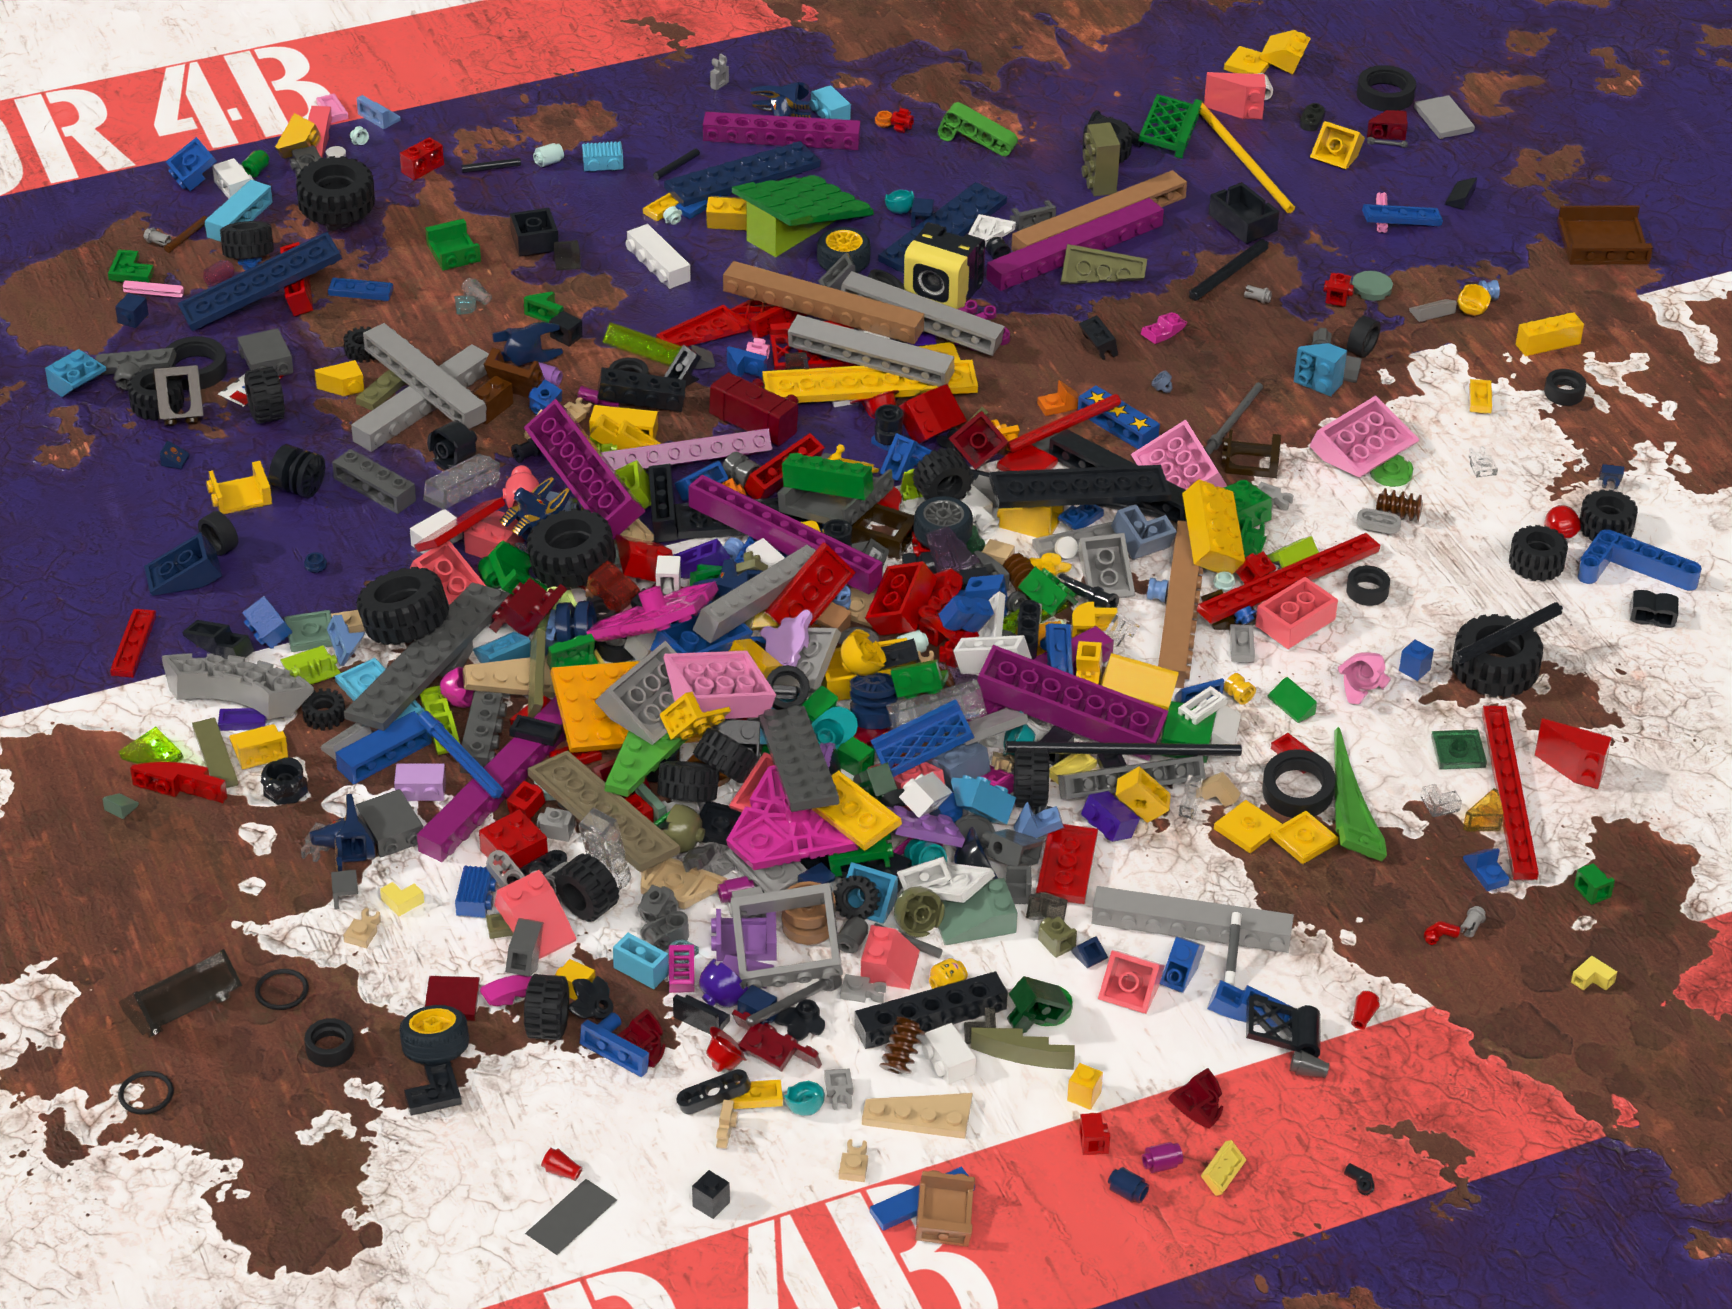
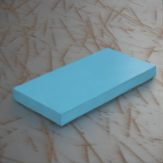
M373 658L336 675L335 681L355 701L386 669L376 658ZM414 700L394 721L413 711L420 715L424 712V708Z

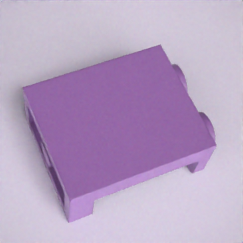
M716 909V918H711V933H716V936H711V951H716L717 961H723L726 954L737 957L733 918H722L721 909ZM776 912L766 913V917L742 918L746 959L777 961Z

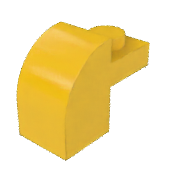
M1086 602L1077 606L1072 614L1071 639L1095 626L1102 631H1116L1117 608H1094V602Z
M1078 642L1076 676L1100 684L1102 676V643Z

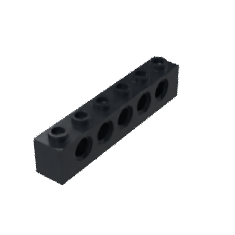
M994 971L856 1010L854 1028L865 1049L878 1047L890 1043L889 1036L895 1034L892 1028L894 1025H899L896 1022L897 1017H904L917 1022L920 1025V1029L926 1033L950 1023L954 1025L1006 1010L1008 991L997 972Z

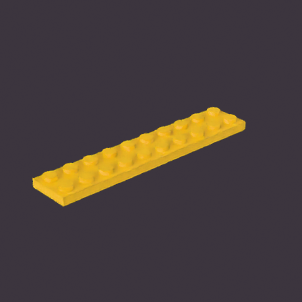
M973 360L954 361V373L948 382L952 394L978 393ZM864 366L762 371L764 389L784 398L789 394H793L797 397L798 403L861 400L892 390H899L895 397L918 396L921 390H932L938 387Z

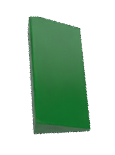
M1285 677L1268 694V698L1297 723L1316 714V700L1289 677Z

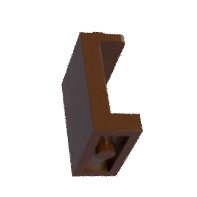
M493 347L483 364L489 379L498 376L512 383L513 394L529 398L534 387L538 388L545 379L538 361H533L530 369L505 363L500 349Z

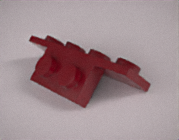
M735 1009L732 1012L736 1024L748 1030L738 1044L740 1050L780 1072L783 1071L793 1055L818 1069L821 1067L822 1063L818 1056L819 1053L811 1046H801L795 1038L788 1034L783 1036L777 1033V1030L768 1023L748 1026L746 1019L751 1014L748 1012H743L742 1014Z

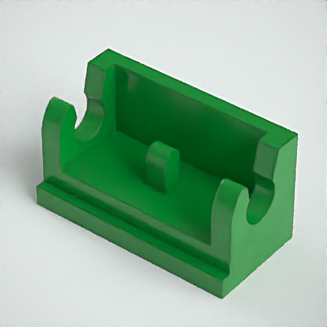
M1246 517L1241 531L1245 558L1252 553L1255 555L1261 553L1267 538L1265 536V523L1261 522L1260 529H1255L1253 527V518Z

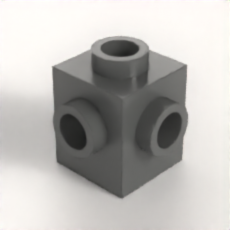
M651 885L649 890L642 896L637 909L645 922L657 920L668 915L670 912L678 910L679 903L670 888Z

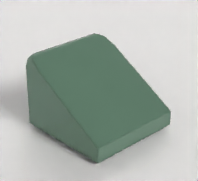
M120 793L103 798L104 810L121 819H124L139 805L137 801Z

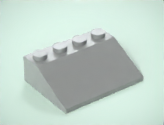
M666 641L595 700V703L612 721L651 745L667 733L659 714L675 702L663 657L664 654L676 652Z

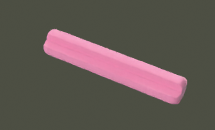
M1385 192L1377 193L1376 205H1388ZM1377 223V231L1379 233H1386L1388 231V223Z
M124 281L123 291L133 294L182 298L184 287L180 285Z

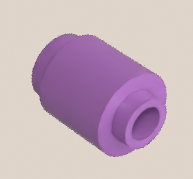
M539 362L544 378L559 387L563 372L557 367Z

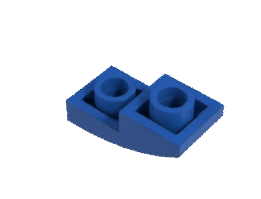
M1073 505L1058 516V520L1076 530L1087 527L1104 516V509L1097 505H1080L1078 507Z

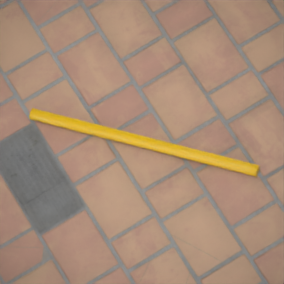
M1202 102L1200 115L1288 214L1292 213L1295 210V206Z

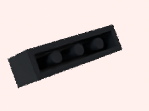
M671 464L649 466L652 523L655 541L668 542L678 540Z

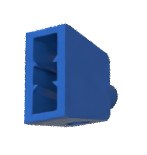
M1003 574L971 577L966 589L960 590L956 594V596H965L970 599L980 597L989 600L997 592H1002L1006 595L1003 622H1005L1009 610L1006 606L1008 596Z

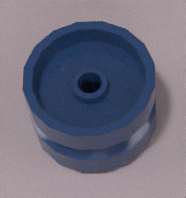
M591 600L579 601L576 607L571 602L557 604L555 612L557 642H565L580 635H587V631L597 622L595 608Z

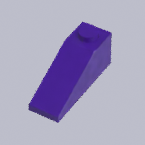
M718 538L673 555L680 556L681 578H690V572L697 571V565L699 564L723 566V561L730 559V555Z

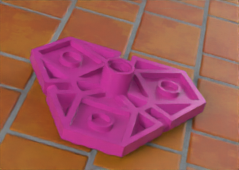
M716 581L688 586L664 596L660 586L641 591L638 595L643 607L636 606L600 620L587 631V635L592 634L595 641L604 642L627 636L632 637L653 633L654 629H657V631L665 630L671 627L670 623L677 620L679 623L692 619L691 615L696 616L714 598L718 591Z
M774 765L768 766L749 799L751 807L745 806L726 839L728 847L753 870L773 867L777 864L778 866L783 865V863L789 864L792 861L799 862L801 859L808 857L814 859L818 856L824 857L825 855H834V853L855 851L859 848L858 845L812 809L791 812Z

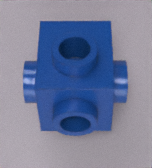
M544 379L538 388L534 387L530 392L529 408L535 414H538L541 409L544 410L553 400L557 399L561 402L562 390Z

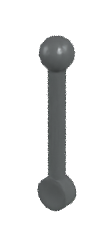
M1373 137L1367 138V143L1370 145L1378 143L1401 146V148L1408 146L1406 141L1395 142L1377 140Z

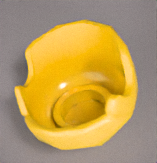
M1468 284L1459 294L1457 303L1460 310L1467 315L1477 316L1486 311L1491 297L1489 291L1483 286Z

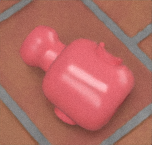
M524 465L513 469L510 478L506 481L505 488H503V499L506 500L508 508L518 505L514 499V493L518 488L522 487L532 492L539 485L531 470Z

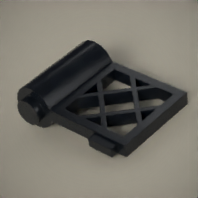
M1257 994L1249 995L1246 1006V1038L1292 1051L1301 1052L1303 1050L1318 1058L1321 1052L1320 1011L1311 1005L1294 1008L1269 1001L1268 997ZM1254 1006L1262 1008L1266 1014L1261 1016L1254 1009ZM1278 1013L1289 1015L1290 1020L1284 1022ZM1271 1018L1278 1026L1272 1028L1265 1020ZM1259 1024L1266 1033L1253 1031L1254 1026ZM1283 1030L1289 1037V1040L1282 1039L1277 1033Z

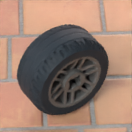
M946 496L930 498L922 502L915 511V537L923 546L936 551L956 550L967 544L972 536V511L964 502L956 498Z

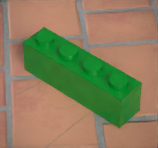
M791 453L782 463L784 487L859 500H866L874 490L872 466H866L861 463H848L842 460L823 459L819 456H805L800 453Z

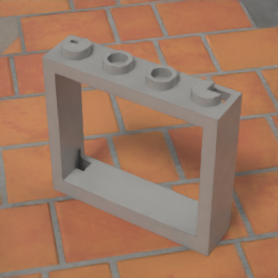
M830 883L731 898L739 977L742 980L743 990L746 986L749 988L751 985L760 989L767 986L782 987L787 983H808L812 979H831V976L843 975L835 907ZM825 904L831 959L754 971L747 970L742 917Z

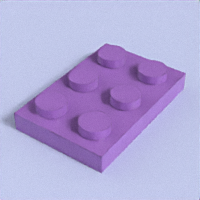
M887 807L902 820V825L893 831L895 835L963 847L965 838L951 817L943 814L933 816L928 813L918 818L913 811H908L904 807Z

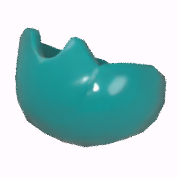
M907 190L893 191L889 195L886 194L885 204L892 213L904 214L912 209L915 196L912 190L910 192Z
M808 1080L798 1082L792 1087L789 1086L787 1095H784L787 1106L794 1114L811 1116L822 1107L825 1093L818 1083Z

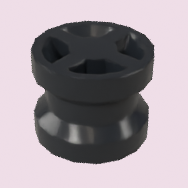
M993 237L987 242L986 251L993 260L1011 253L1010 247L1001 237Z

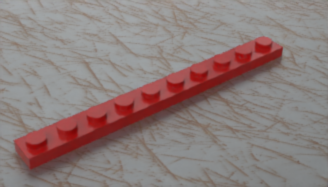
M1367 533L1361 534L1198 604L1197 612L1210 624L1234 615L1247 606L1252 607L1268 600L1304 577L1312 581L1379 552L1381 545Z
M1483 706L1482 717L1513 880H1538L1539 871L1506 706Z

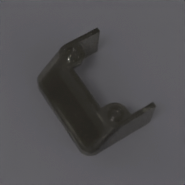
M222 949L189 968L139 992L132 993L119 1001V1004L142 1035L148 1034L150 1038L163 1031L161 1026L213 1000L219 1004L231 998L229 993L242 986L225 949Z

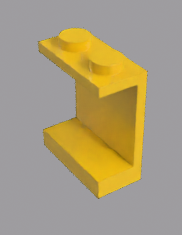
M261 461L252 462L253 476L217 483L213 470L208 471L209 480L206 481L208 493L211 494L213 507H218L221 513L228 514L272 504L270 485Z

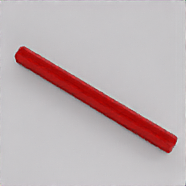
M1114 394L1010 440L1007 447L1011 453H1014L1119 406L1121 399L1118 394Z

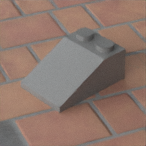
M1119 533L1080 538L1078 552L1085 584L1091 587H1102L1105 592L1109 594L1115 593L1119 598L1135 597L1125 534Z

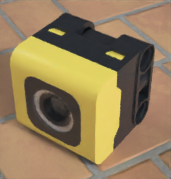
M927 222L905 252L904 290L955 309L964 307L965 303L980 289L984 280L985 239L969 234L961 237L947 232L946 227Z

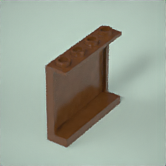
M1560 206L1557 223L1569 264H1650L1653 247L1651 243H1646L1638 219L1640 206Z

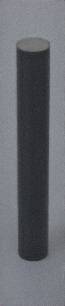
M695 148L653 174L654 178L659 180L700 155L699 150Z
M514 158L461 165L462 173L521 166V159Z

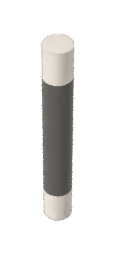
M1233 912L1231 917L1225 982L1233 986L1235 984L1242 914L1239 912Z

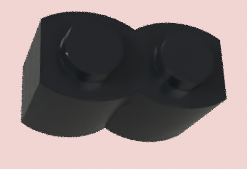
M1634 590L1630 602V620L1637 624L1653 623L1659 627L1673 628L1676 626L1678 618L1679 598L1668 593L1655 594L1648 590Z

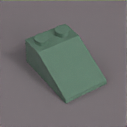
M1004 878L990 880L964 903L943 901L945 906L944 917L938 929L944 945L1017 932L1018 912Z

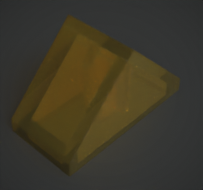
M1493 788L1466 812L1463 830L1467 832L1501 831L1504 813L1497 789Z

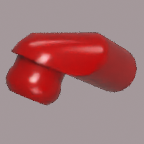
M1438 921L1425 930V941L1429 945H1434L1442 935L1457 938L1460 933V927Z

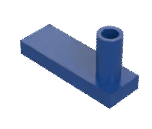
M1049 623L1046 625V636L1040 641L1041 648L1047 651V665L1073 675L1071 625Z
M609 1014L598 1024L588 1019L581 1024L580 1045L640 1077L648 1072L649 1052L612 1033L621 1025V1019L617 1014Z

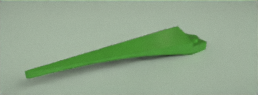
M1338 726L1334 730L1336 832L1340 837V845L1382 862L1387 856L1385 838L1362 796L1349 761L1341 729Z

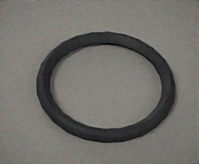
M277 969L266 973L258 980L255 986V996L259 1003L267 1008L274 1010L290 1009L300 1004L306 998L309 985L307 979L301 973L292 969ZM277 974H291L301 980L303 992L294 1002L275 1005L262 998L260 988L263 982Z
M143 1071L133 1074L122 1083L119 1088L118 1099L120 1104L129 1112L151 1114L163 1109L171 1101L174 1087L171 1080L164 1074L155 1071ZM154 1076L162 1079L167 1084L168 1095L156 1107L137 1109L128 1105L124 1099L125 1088L137 1078Z

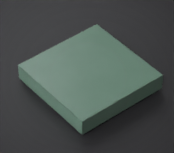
M330 610L284 617L285 623L292 630V634L288 635L291 653L310 650L322 645L324 647L333 646L327 631V627L332 619Z

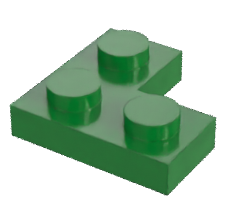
M118 249L108 272V279L118 282L137 281L149 283L154 273V267L150 264H138V251Z

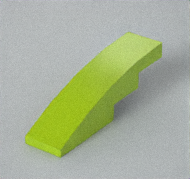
M440 686L426 688L419 695L424 711H429L460 743L452 711L449 709L447 698H444L441 694ZM432 737L438 755L449 753Z

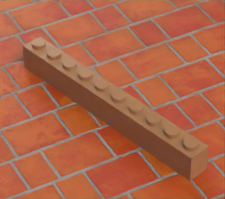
M1173 170L1012 233L1011 250L1013 252L1147 198L1152 199L1160 207L1167 206L1186 198L1187 181Z
M733 261L723 274V291L911 344H915L924 331V313L736 261Z
M1178 521L1158 666L1179 672L1175 688H1184L1185 679L1190 680L1191 666H1187V664H1192L1193 651L1189 649L1194 648L1195 635L1191 634L1196 632L1197 620L1193 619H1197L1198 605L1194 604H1199L1200 591L1196 589H1201L1202 576H1198V574L1203 575V568L1194 565L1187 521Z

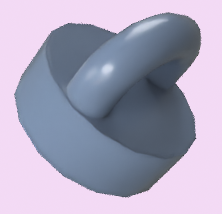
M1162 371L1153 379L1151 385L1157 391L1162 390L1164 393H1170L1172 391V382L1170 381L1172 376L1167 371Z

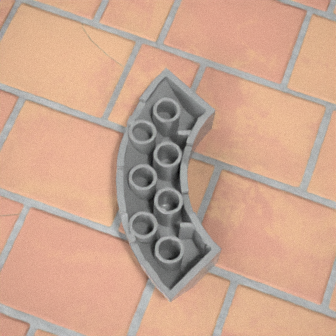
M192 653L162 656L169 691L177 700L205 698L231 701L251 707L268 719L291 716L314 692V687L302 677L297 676L294 678L290 675L289 670L273 668L274 664L260 660L255 664L245 661V657L228 655V659H224L222 656L208 653L206 658H192Z

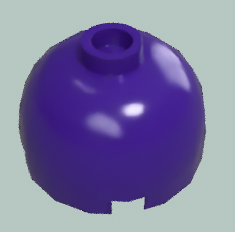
M712 959L701 972L699 979L700 989L704 993L702 999L713 1007L715 1004L721 1008H731L738 1005V999L747 991L748 987L746 986L743 990L739 985L742 980L722 962L717 966L716 959Z

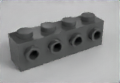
M352 449L332 462L334 479L397 514L416 501L414 483Z
M474 692L462 747L483 768L496 756L494 750L499 748L500 737L498 733L503 731L502 717H506L507 703H503V693ZM460 765V773H468V772Z

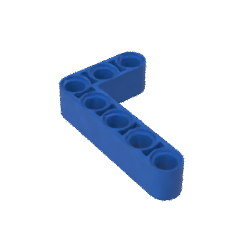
M1602 530L1582 555L1577 577L1583 583H1595L1608 564L1612 562L1683 590L1692 591L1698 587L1702 567L1695 561L1618 532Z

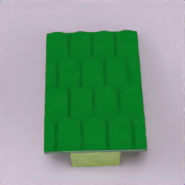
M815 175L803 178L792 177L780 181L769 180L757 184L750 182L732 187L733 194L746 200L747 241L774 257L779 256L836 220L873 215V209L870 208L869 204L856 200L852 194L842 192L839 187L828 184L825 179Z

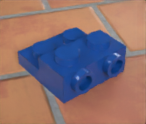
M197 137L166 161L170 167L168 172L183 190L188 188L189 191L205 180L202 173L217 162Z

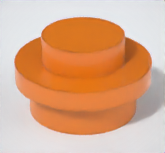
M889 111L878 112L875 117L876 125L881 128L891 126L892 113Z

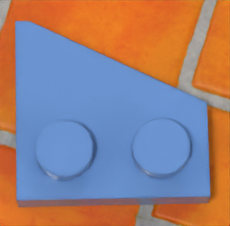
M551 609L545 631V656L548 655V647L557 643V640L554 639L556 633L555 609Z

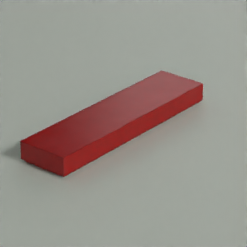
M133 609L110 669L111 676L134 678L157 617L155 610Z

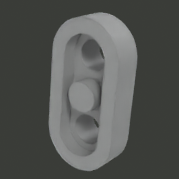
M1366 508L1358 512L1357 524L1365 530L1394 534L1400 530L1401 518L1393 513Z

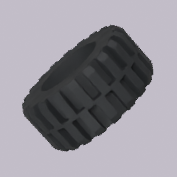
M329 156L326 159L324 157L319 158L318 161H312L308 166L305 165L297 176L296 188L299 210L314 223L318 222L320 225L330 224V226L339 224L344 226L350 222L355 223L360 218L366 217L375 204L372 172L364 163L358 162L354 158L347 159L344 156H340V158L335 156Z
M571 509V511L562 510L555 515L552 513L545 520L541 519L537 526L532 528L527 538V549L533 573L538 580L550 587L559 586V584H562L565 588L571 587L572 589L582 585L584 587L588 586L591 582L600 580L602 575H606L615 563L616 548L611 526L604 517L596 512L591 513V511L586 509L582 511L578 509Z
M400 568L398 571L387 572L388 574L376 577V580L370 581L366 588L360 591L357 598V609L367 636L375 642H381L384 645H389L390 643L400 645L403 642L410 643L413 642L412 640L424 638L426 634H431L435 631V628L440 627L449 613V604L440 577L427 568Z
M1486 614L1480 615L1478 619L1474 617L1462 625L1459 632H1457L1452 656L1453 671L1462 684L1466 683L1467 688L1477 690L1478 694H1489L1490 697L1496 698L1497 696H1503V698L1510 697L1512 694L1515 696L1523 693V690L1527 691L1538 679L1544 648L1540 636L1536 631L1534 632V629H1531L1463 664H1458L1453 658L1456 651L1520 620L1518 618L1516 620L1512 619L1509 615L1498 616V614H1491V616H1486ZM1489 654H1499L1505 657H1496Z

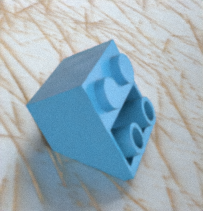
M1329 343L1300 346L1297 349L1294 382L1331 397L1343 384L1347 350Z
M78 349L45 368L48 388L63 397L106 371V367Z
M963 775L962 778L952 777L951 785L957 806L975 815L982 816L991 823L1007 825L1016 797L1008 794V789L998 785L994 787L990 785V780L977 776V779Z

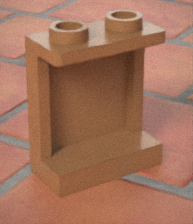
M936 1170L922 1172L919 1184L915 1240L969 1246L972 1235L971 1215L975 1177H969L965 1174H945Z

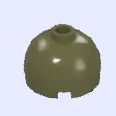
M675 804L666 822H670L668 829H664L663 832L680 846L681 854L693 849L697 842L701 843L703 841L705 829L702 828L700 815L694 809L686 805Z
M922 886L910 887L902 891L897 897L894 904V917L898 926L908 935L917 938L924 937L930 934L927 931L932 930L934 927H939L944 917L945 906L940 897L931 889Z

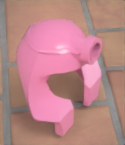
M1357 653L1338 667L1340 674H1344L1345 692L1347 700L1351 704H1361L1368 694L1367 690L1375 689L1378 686L1384 689L1391 680L1384 673V658L1378 653Z

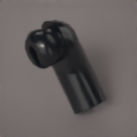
M1349 1163L1344 1171V1175L1356 1180L1359 1193L1362 1195L1371 1194L1375 1188L1372 1174Z

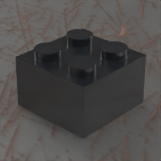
M550 208L510 213L511 235L519 256H530L532 254L549 253L559 250L558 230Z

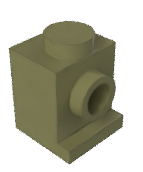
M1059 916L1054 919L1047 917L1040 923L1038 940L1055 958L1076 947L1077 930L1075 928L1071 929Z

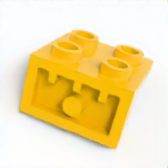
M687 692L659 715L671 740L677 738L686 740L695 734L703 736L707 728L725 721V716L731 712L730 707L702 713L693 692Z
M275 724L229 736L242 770L288 757L286 736L283 731L278 732Z

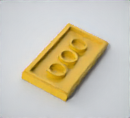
M840 771L831 776L839 795L840 804L812 808L814 812L864 851L902 825V820L899 816Z

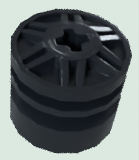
M289 444L282 445L275 453L270 465V484L272 487L287 492L291 491L293 494L305 498H311L322 484L326 468L325 459L322 455L307 450L303 451V449Z

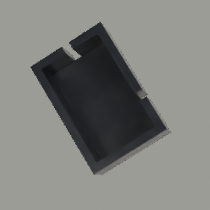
M1243 182L1228 187V191L1223 189L1210 195L1209 215L1246 244L1278 230L1280 211L1270 203L1265 204L1266 200Z

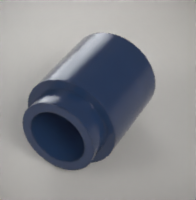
M1121 1167L1119 1170L1115 1169L1108 1179L1110 1191L1132 1203L1134 1201L1141 1203L1149 1190V1184L1145 1183L1144 1178L1124 1167Z

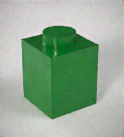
M854 737L842 743L837 750L841 769L853 776L874 765L875 749Z

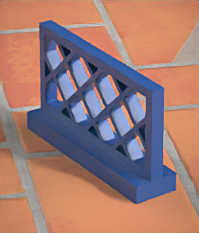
M955 699L872 739L871 743L881 764L888 762L892 775L895 777L975 737ZM945 732H950L948 736H943ZM924 742L928 743L926 747L922 746ZM902 753H907L905 757H900Z

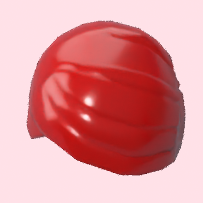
M1558 505L1550 509L1546 514L1544 527L1548 526L1550 529H1556L1558 533L1565 536L1564 538H1571L1580 531L1581 523L1577 513L1571 507Z

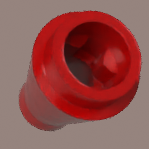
M1362 991L1356 996L1354 1014L1351 1021L1353 1027L1360 1030L1365 1029L1370 1019L1379 1009L1380 999L1375 993Z
M551 1147L541 1163L546 1172L566 1177L573 1181L579 1178L583 1167L575 1163L559 1148L555 1150Z

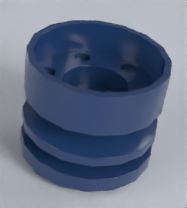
M876 672L873 675H857L851 679L850 698L852 701L850 703V711L857 718L858 727L884 729L898 722L899 705L897 700L899 697L897 698L891 675Z

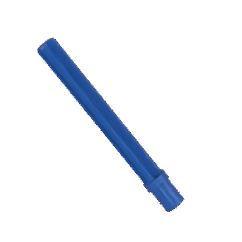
M429 711L422 712L418 716V722L426 729L427 733L434 737L493 799L502 797L501 794L504 792V789L462 747L439 720H436Z

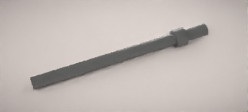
M1258 382L1254 385L1219 431L1209 438L1207 446L1204 448L1208 456L1220 447L1223 442L1222 439L1263 389L1261 383Z

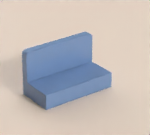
M363 95L357 97L358 115L380 128L386 129L400 121L399 115Z

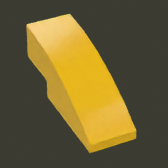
M603 413L593 424L589 437L601 444L613 443V445H617V450L660 444V442L628 421L624 420L619 425Z

